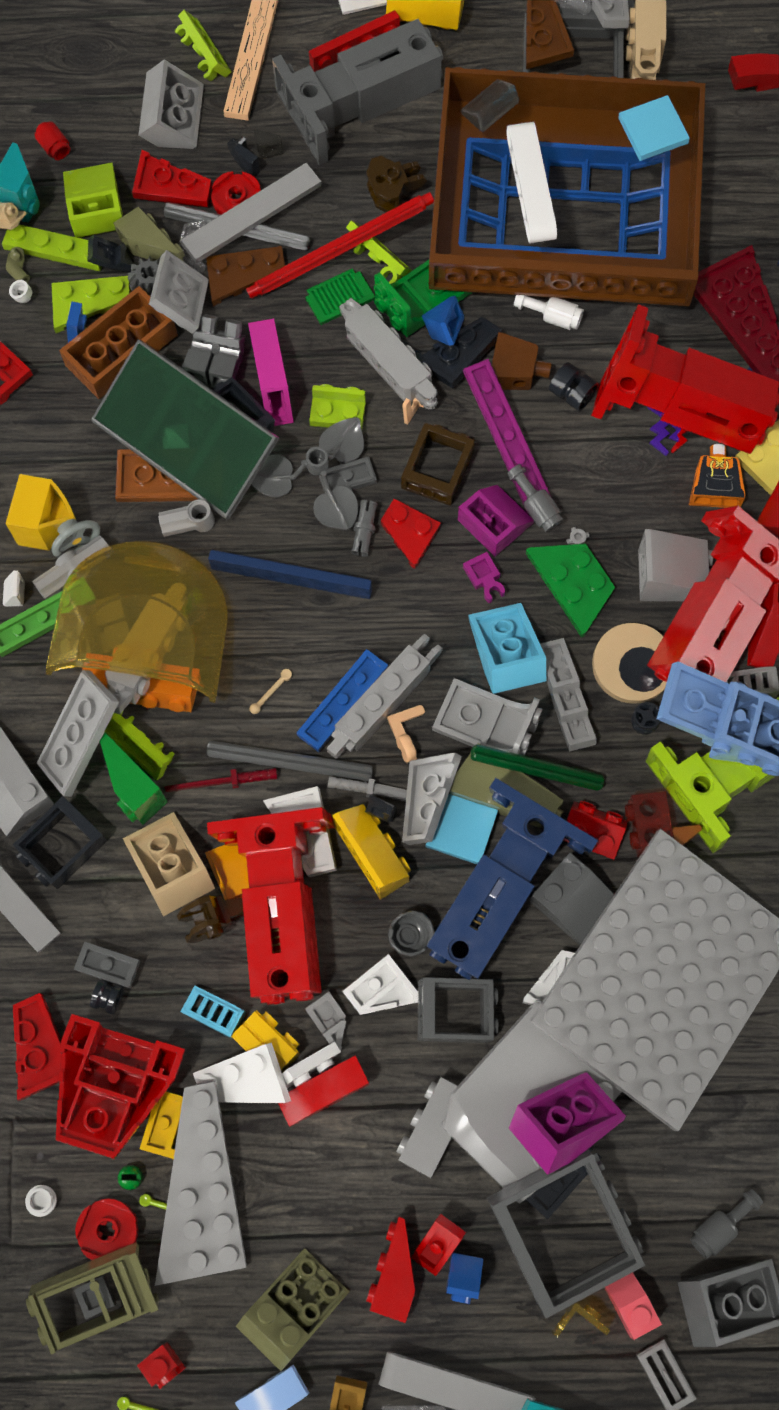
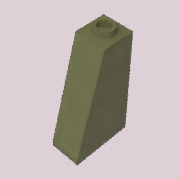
M470 755L455 774L449 792L451 795L498 810L497 814L507 817L513 806L509 804L505 808L492 800L493 794L490 793L489 787L496 777L559 817L564 812L560 809L563 803L561 798L524 773L473 761ZM535 821L529 823L530 825L543 829L542 824H540L539 822Z

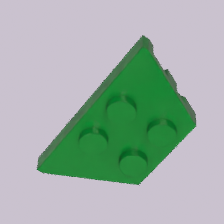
M586 544L530 547L526 549V555L580 637H584L595 618L600 614L605 603L613 594L615 586Z

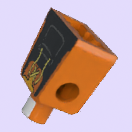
M714 444L710 446V456L703 455L699 459L689 505L720 508L741 507L745 499V490L740 460L736 457H726L725 445Z

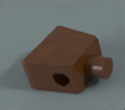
M498 332L492 368L502 390H530L533 376L549 378L552 362L537 360L539 348L537 344Z

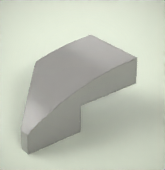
M327 991L304 1009L329 1045L335 1042L341 1051L346 1015L330 992Z

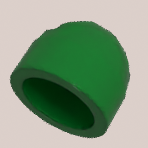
M124 1166L118 1173V1183L125 1190H135L143 1181V1173L137 1166ZM137 1174V1180H122V1175Z

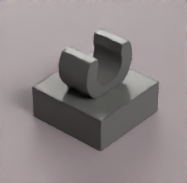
M105 1275L95 1279L99 1282V1290L106 1308L109 1309L116 1306ZM91 1282L74 1289L85 1320L102 1312L95 1292L90 1289Z

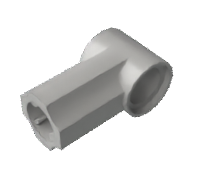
M194 500L186 507L159 512L158 516L164 537L193 530L207 532L215 524L211 508L204 500ZM207 513L204 518L195 519L198 514Z

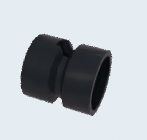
M566 362L552 379L549 391L560 399L566 397L567 404L577 411H581L593 398L599 383L587 374L581 376L580 369L570 362Z

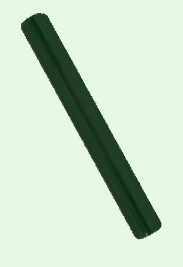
M476 744L471 749L470 758L473 761L599 791L604 786V776L517 755Z

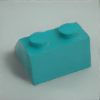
M12 143L0 164V202H11L18 210L26 211L27 214L21 220L29 223L32 216L38 212L40 202L18 144Z

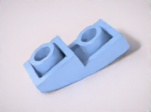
M292 1365L269 1378L263 1385L240 1397L235 1404L239 1410H287L306 1397L309 1391L295 1366Z

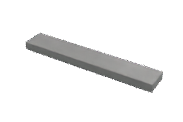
M305 163L181 240V245L197 264L319 188L321 180L310 166Z

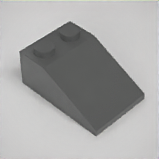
M569 853L534 892L530 903L577 944L581 945L614 894L588 867Z
M772 1259L718 1270L677 1282L693 1347H718L779 1326V1283Z

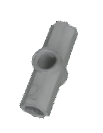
M99 535L77 551L70 550L63 553L57 559L54 567L32 582L46 600L83 579L86 581L90 577L92 570L113 557L114 554L106 541Z

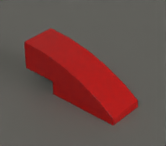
M760 53L731 56L728 72L734 90L755 86L756 92L779 88V55Z
M355 1055L289 1091L291 1101L278 1104L289 1127L370 1084Z

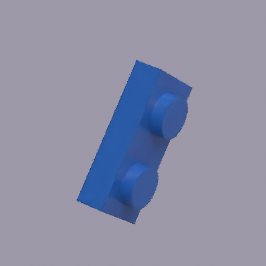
M71 301L66 324L68 343L87 328V315L83 314L82 303Z

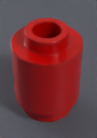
M43 122L38 125L35 132L37 142L49 157L55 160L64 159L71 150L68 139L54 122Z

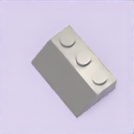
M165 59L146 73L138 136L157 147L196 148L204 84Z

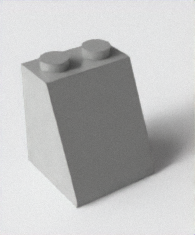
M645 529L638 549L640 601H684L693 584L705 581L709 574V566H712L713 557L711 556L712 550H708V540Z

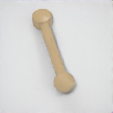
M284 669L279 680L257 703L251 704L249 708L251 713H259L260 707L284 681L291 680L292 673L289 669Z

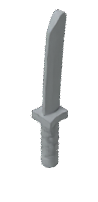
M329 776L328 788L367 793L366 797L368 798L373 794L406 802L407 790L374 783L375 779H369L367 783Z

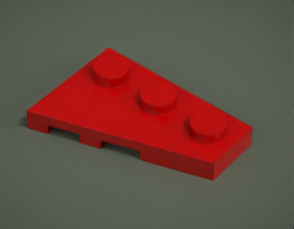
M141 150L132 190L133 198L208 207L212 190L211 179L186 168L179 169L170 165L169 161L163 158L161 160L150 156L149 152Z
M38 993L13 1005L18 1101L60 1083L61 1038L42 993Z

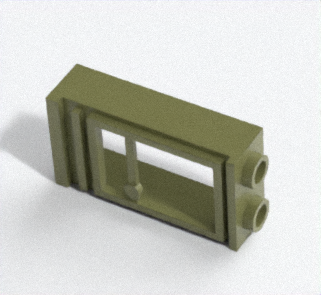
M137 1242L31 1285L28 1298L26 1299L27 1309L31 1317L36 1316L40 1326L37 1328L39 1339L43 1346H48L51 1355L59 1349L148 1312L152 1313L158 1310L159 1297L157 1293H152L149 1285L150 1276L148 1270L142 1267L138 1257L139 1246ZM111 1272L124 1307L108 1313L100 1293L99 1282L95 1280L96 1277ZM90 1280V1289L95 1292L103 1315L58 1334L45 1298Z

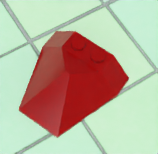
M71 1014L60 1044L61 1065L59 1071L60 1084L59 1100L57 1103L56 1141L115 1159L176 1079L185 1049L156 1040L155 1044L103 1028L100 1022Z

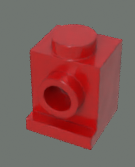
M168 1342L161 1345L137 1365L150 1386L152 1387L157 1384L159 1389L186 1369Z

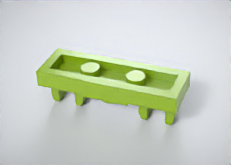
M183 10L178 15L183 24L179 25L175 32L181 37L185 34L181 42L187 46L194 42L192 45L193 49L198 55L205 57L206 60H202L198 64V69L203 72L208 69L207 73L203 76L209 81L214 80L217 73L226 78L231 73L228 65L199 20Z
M350 221L346 228L352 231L361 226V224ZM376 237L357 245L353 251L355 254L360 255L366 247L370 250L368 255L379 264L381 261L385 262L388 266L384 267L380 273L385 278L389 273H393L390 284L401 279V276L404 277L413 271Z
M123 711L121 714L113 713L104 732L156 781L163 777L167 765L173 759L174 753L170 752L168 755H164L161 752L164 746L162 742L154 746L150 742L151 740L132 724L134 721L133 716L124 719L122 717Z

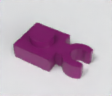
M488 552L463 563V569L475 590L481 587L484 588V599L488 603L492 602L490 594L492 590L498 591L501 597L505 596L504 586L500 582L495 581L500 578V573Z

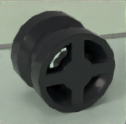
M651 702L639 704L631 718L633 729L642 735L654 733L661 722L656 719L659 707Z
M100 979L92 993L90 1007L94 1009L101 1007L107 1013L114 1015L121 1002L124 987L119 985L113 987L108 985L107 981Z

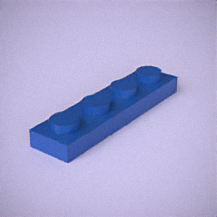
M366 649L297 731V736L317 752H320L331 739L332 733L335 731L334 725L388 668V665Z

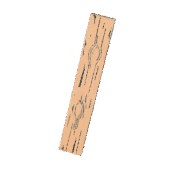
M278 0L251 1L224 108V117L249 121Z

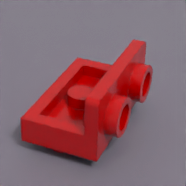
M580 801V803L573 802L567 822L598 840L592 852L613 860L615 859L628 822L623 819L622 815L613 811L605 813L597 810L596 806L589 802Z

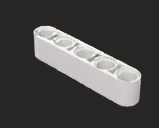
M528 122L508 125L507 141L528 242L536 243L555 240L557 238L556 221L535 123Z

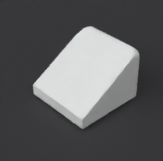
M13 571L4 581V606H23L25 581L18 571Z

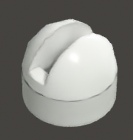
M24 280L15 281L9 289L10 296L19 303L29 302L33 293L31 287Z

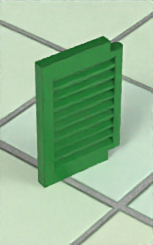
M352 268L307 289L308 296L305 297L320 325L342 316L339 306L350 298L361 306L375 300V296L361 272L355 273Z

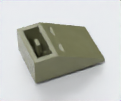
M304 1248L244 1314L236 1327L282 1371L346 1297L349 1291Z

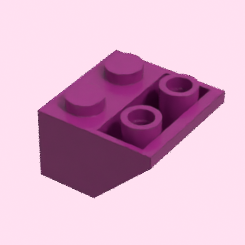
M498 485L478 490L458 509V521L495 557L534 523V520Z

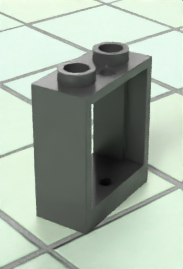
M425 977L418 981V1041L489 1043L493 1041L494 1036L498 1034V1019L494 1018V1006L498 1002V990L493 988V980ZM435 989L480 991V1033L435 1032Z

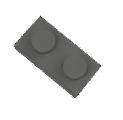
M84 941L74 970L131 989L141 961Z

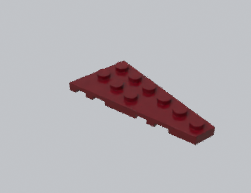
M750 245L699 271L694 296L753 372L779 381V329L776 323L777 318L766 285L763 284L760 275L761 270L754 257L753 246Z

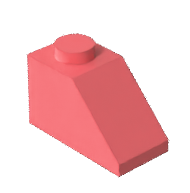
M633 1272L604 1287L630 1338L635 1340L662 1325L647 1294Z

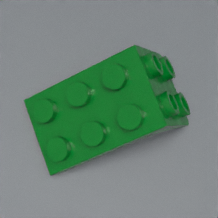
M429 260L392 284L380 272L374 275V303L381 313L385 312L389 316L395 330H401L406 337L425 325L422 318L423 314L451 296H456L459 302L472 293L429 289Z

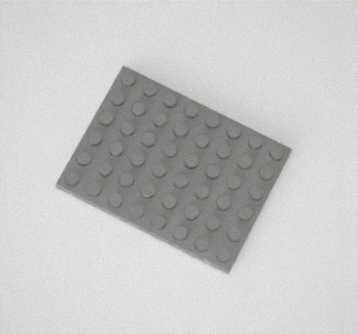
M660 829L656 831L529 1022L672 1130L679 1131L779 970V918Z

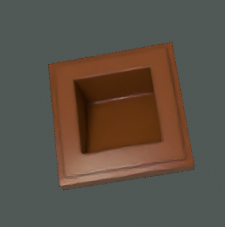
M701 825L674 827L669 836L685 846L700 833L702 827Z

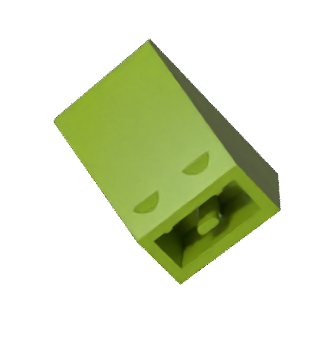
M113 163L63 172L69 221L75 237L116 230L113 223L123 217Z

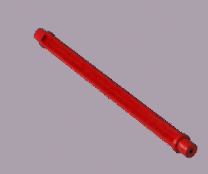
M431 192L423 196H416L255 281L254 285L246 288L248 295L251 299L258 295L262 296L426 210L427 206L434 203Z

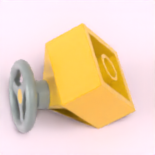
M19 474L6 520V525L18 545L48 551L51 549L52 554L59 558L67 551H77L99 536L100 526L97 522L92 520L76 521L67 499L51 479ZM85 529H92L89 537L83 536Z

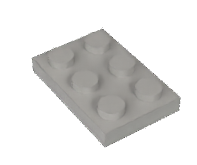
M166 250L160 257L149 305L157 312L173 320L179 327L193 334L199 328L209 279Z

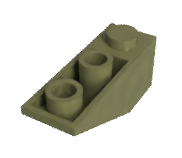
M139 207L113 223L120 241L124 242L133 255L145 259L151 256L153 261H156L168 250L183 261L185 254L177 243L173 244L168 233L163 228L159 229L151 214H145Z

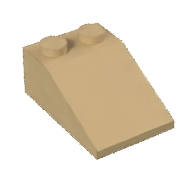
M174 812L123 838L163 916L215 889L203 862Z

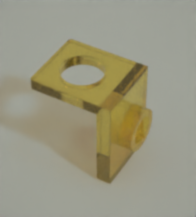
M577 1303L569 1306L551 1333L558 1338L575 1312L580 1314L603 1334L608 1335L610 1330L599 1322L602 1315L588 1304L583 1309Z

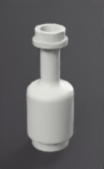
M516 295L514 306L518 307V309L521 310L524 306L542 312L543 320L546 323L567 330L571 328L578 329L584 309L578 308L577 304L556 297H551L548 302H543L525 295Z

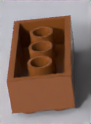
M140 286L59 350L65 366L98 399H101L107 393L138 339L159 351L178 335L174 321L164 314L157 312L149 305L150 296ZM144 357L140 366L148 360L147 357Z

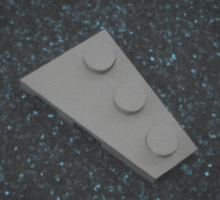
M450 753L410 761L402 842L408 845L432 842L457 772L461 755Z

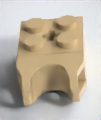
M635 0L634 8L629 9V24L631 25L626 28L625 39L629 45L626 46L625 61H630V79L656 80V73L660 71L666 43V0Z

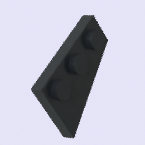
M480 317L460 329L454 345L449 346L438 342L432 345L433 349L423 355L421 353L417 354L416 358L421 363L424 362L429 366L433 377L453 389L465 377L463 373L464 368L478 363L497 342L498 332H503L500 327Z

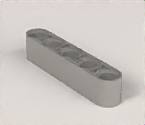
M387 1352L378 1383L385 1388L455 1410H521L527 1399L536 1400L531 1395L392 1352Z

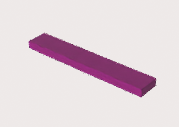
M489 359L464 368L463 373L508 472L516 465L521 464L526 469L524 472L525 476L535 490L544 489L550 495ZM513 480L516 490L524 505V502L527 500V496L520 488V486L517 484V482Z

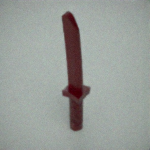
M276 768L237 773L236 769L230 770V777L165 786V792L232 783L234 789L239 788V783L277 779Z

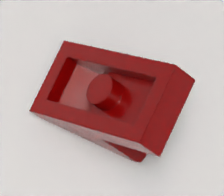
M440 1214L415 1250L411 1259L437 1276L466 1232Z

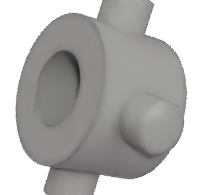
M573 527L570 538L566 539L567 544H585L589 533Z

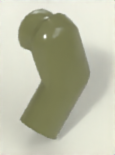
M13 247L7 257L6 270L16 281L24 280L28 283L30 276L23 270L25 253L20 247Z

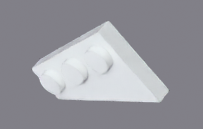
M318 786L263 800L271 814L318 807L324 808ZM326 829L327 833L310 835L309 831L306 832L308 854L302 855V866L309 877L337 871L329 829Z
M272 1043L262 1045L193 1073L196 1084L216 1081L219 1102L287 1103L291 1101Z

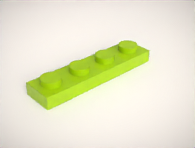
M18 225L13 230L7 229L2 242L4 250L11 251L13 247H20L26 255L95 271H101L102 266L87 262L88 240Z

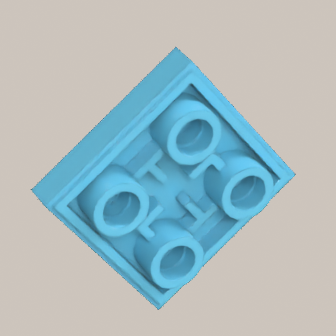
M668 95L619 113L618 118L639 161L689 143L690 138Z
M448 794L432 842H427L425 847L478 864L485 852L498 810Z

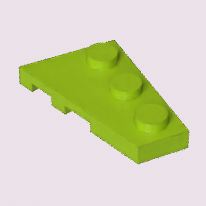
M128 276L52 283L55 333L64 331L71 301L82 303L83 314H86L87 318L99 313L105 314L131 293Z

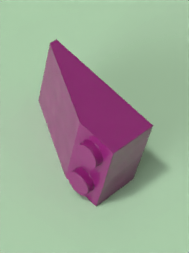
M584 1072L519 1104L510 1123L509 1130L548 1175L575 1160L620 1124L626 1115L591 1076Z

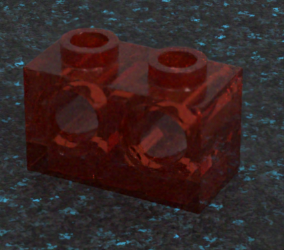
M666 791L631 795L628 804L625 805V816L627 822L631 821L633 832L629 834L632 850L636 849L637 857H640L648 845L644 834H655L656 831L661 829L673 839L674 835ZM642 805L649 806L653 810V815L644 816L641 814L639 807Z

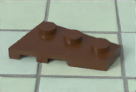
M527 0L526 69L573 57L574 49L556 1Z
M282 246L206 257L213 306L220 304L222 299L231 295L235 297L242 294V290L254 285L255 281L284 267Z

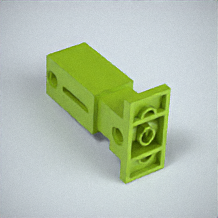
M659 742L650 749L646 759L647 765L692 825H701L702 830L699 835L711 852L715 853L730 838L728 833L730 831L729 826L722 817L717 818L716 816L724 812L732 800L731 798L744 789L748 788L752 793L775 776L762 772V768L756 765L712 759L709 757L710 752L703 757H700L696 752L680 764H677V757L673 750L668 746L665 748ZM695 788L701 789L703 793L698 792Z

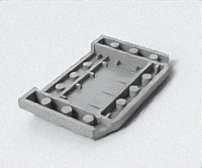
M543 1001L532 1004L451 1093L447 1115L441 1126L503 1189L542 1169L509 1130L510 1123L519 1104L584 1072L591 1076L612 1101L622 1092L529 1022ZM532 1192V1193H530L529 1195H527V1196H525V1197H523V1198L517 1200L516 1202L520 1204L522 1201H524L526 1198H528V1197H529L530 1195H532L534 1192Z

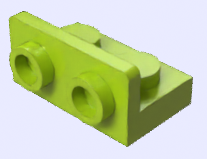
M329 384L313 385V399L309 419L310 426L329 428L342 420L358 417L362 430L366 406L364 390L356 387L337 388Z

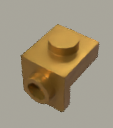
M337 1375L330 1410H362L367 1382Z

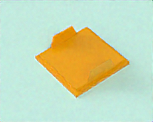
M224 844L205 852L224 899L242 898V889L249 888L247 859L238 854V845L225 846Z

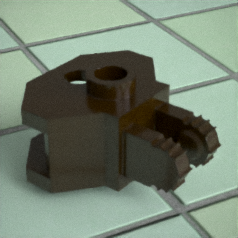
M383 156L371 159L366 171L368 177L367 188L376 208L388 212L401 205L404 198L409 196V191L425 185L426 177L423 174L415 175L421 169L418 161L401 165L400 161L393 162Z
M205 895L184 906L177 915L178 921L188 922L194 920L196 925L190 930V934L185 936L186 942L197 943L206 939H215L225 934L224 930L229 924L239 919L244 913L243 901L240 897L223 901L221 895L217 897Z

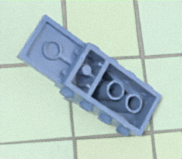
M672 663L656 719L702 738V743L711 746L709 757L712 759L756 765L761 767L762 772L768 775L779 776V701L768 694L748 688L743 683L730 682L729 684L683 663Z

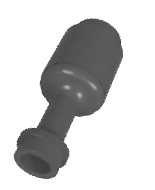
M518 464L507 473L510 477L509 479L510 481L515 480L527 496L524 507L539 528H543L545 532H548L563 521L560 515L562 512L546 490H535L524 474L526 469L521 464Z
M750 1189L742 1194L744 1199L728 1214L716 1211L694 1231V1236L690 1241L704 1258L708 1259L711 1255L716 1256L737 1237L738 1229L736 1224L752 1209L756 1211L760 1209L763 1201L754 1190Z

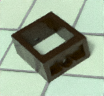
M424 423L401 476V489L451 506L473 455L475 440L464 433L456 434L448 431L441 425ZM427 440L462 451L450 483L414 471Z

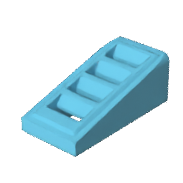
M197 986L193 987L180 1011L233 1039L231 1037L232 1034L239 1028L246 1015L245 1010ZM200 995L204 998L195 1013L191 1009ZM210 1000L214 1003L205 1018L201 1015ZM221 1006L223 1010L215 1023L211 1020L218 1007ZM231 1011L233 1015L225 1028L221 1025L228 1012Z

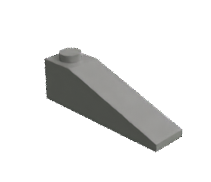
M0 726V828L8 838L50 809L54 802Z

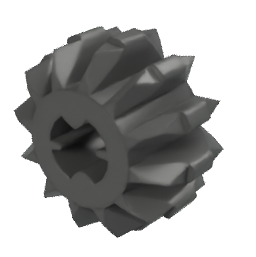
M149 256L147 261L139 258V265L131 264V272L128 273L131 291L140 286L151 297L160 258L156 261H153L151 256Z

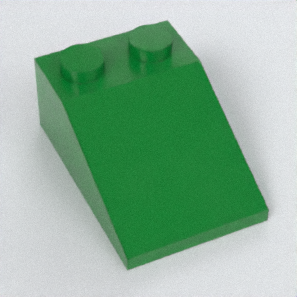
M104 732L100 739V744L114 792L119 798L116 804L131 822L137 819L144 825L168 801L161 789Z

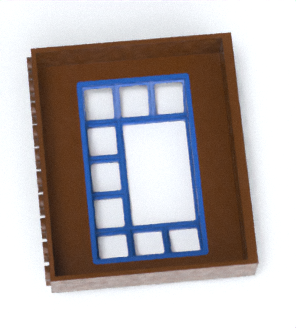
M446 67L429 257V289L690 306L698 281L706 83H697L695 81L679 82L667 79L646 80L643 78L630 79L615 76L596 77L591 75H567L564 73L547 74L540 72H515L513 70L497 71L485 68L464 69L462 67ZM668 95L690 138L689 143L639 161L618 118L619 113ZM528 122L535 123L547 183H549L550 166L582 168L581 190L549 189L551 199L620 204L618 252L503 245L507 197H519L517 186H508L509 164L512 163L507 141L508 125ZM473 151L502 163L500 184L472 175ZM662 163L660 187L629 193L631 170ZM590 168L622 170L621 193L589 191ZM470 184L499 196L498 218L469 209ZM661 196L659 221L627 226L628 206L630 203ZM468 219L495 228L497 230L496 244L466 242ZM659 231L658 254L626 252L628 237Z

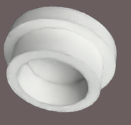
M46 1185L33 1187L26 1196V1208L34 1216L43 1217L50 1214L57 1203L54 1190Z

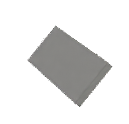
M82 670L37 761V765L60 793L67 797H72L119 703L90 670Z

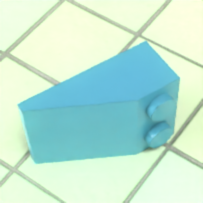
M521 603L468 615L483 670L493 694L547 681L546 656Z

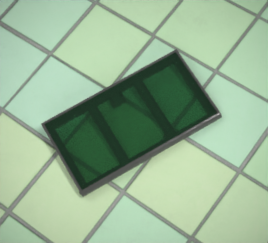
M139 339L91 419L94 424L197 499L206 501L212 510L226 520L232 516L280 439Z

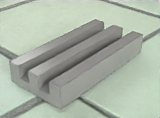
M664 1339L636 1354L665 1410H679L696 1400L693 1391ZM657 1351H663L686 1394V1397L683 1399L674 1386ZM650 1355L676 1402L672 1405L646 1359Z

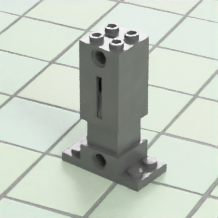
M419 19L337 53V63L316 72L313 71L311 66L294 72L290 63L286 64L282 55L272 58L276 92L319 166L328 162L330 146L327 139L335 135L336 126L356 117L359 118L361 123H364L441 89V77L443 76L441 61L443 60V54L440 47L434 45L429 29L423 27Z

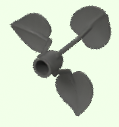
M359 418L345 419L327 428L320 436L319 447H312L307 451L306 460L301 461L300 467L294 474H292V464L287 458L281 455L268 456L251 485L265 496L273 498L283 497L292 489L291 480L296 479L306 467L311 474L322 477L326 491L325 494H321L315 499L313 510L316 519L321 524L330 528L340 530L351 529L358 515L356 496L346 486H338L331 491L326 471L328 470V460H332L334 457L341 463H349L358 459L362 454L364 438Z

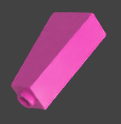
M274 319L248 323L264 409L275 419L274 426L294 423Z

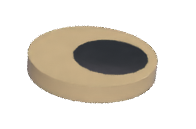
M626 623L610 629L602 636L593 653L592 668L595 679L604 692L618 701L637 704L650 701L664 691L667 682L658 679L654 675L655 671L647 666L663 638L658 631L644 624Z

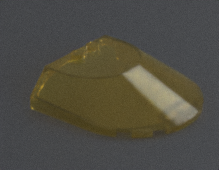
M134 541L103 548L83 560L72 571L63 587L46 665V675H52L54 671L72 667L101 669L184 684L200 691L210 699L209 702L215 703L228 618L227 605L222 589L204 565L192 556L174 547L155 542Z

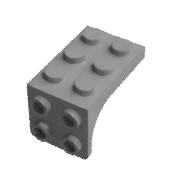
M454 678L432 730L471 747L479 743L483 746L525 756L532 734H529V731L535 733L543 709L538 708L540 699L534 698L531 704H521Z

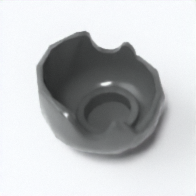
M414 910L399 914L392 921L388 930V940L391 947L397 953L409 957L421 954L428 948L427 945L435 933L432 921L424 913Z

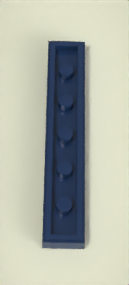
M210 550L208 558L212 570L370 599L372 593V584L369 579L216 550Z

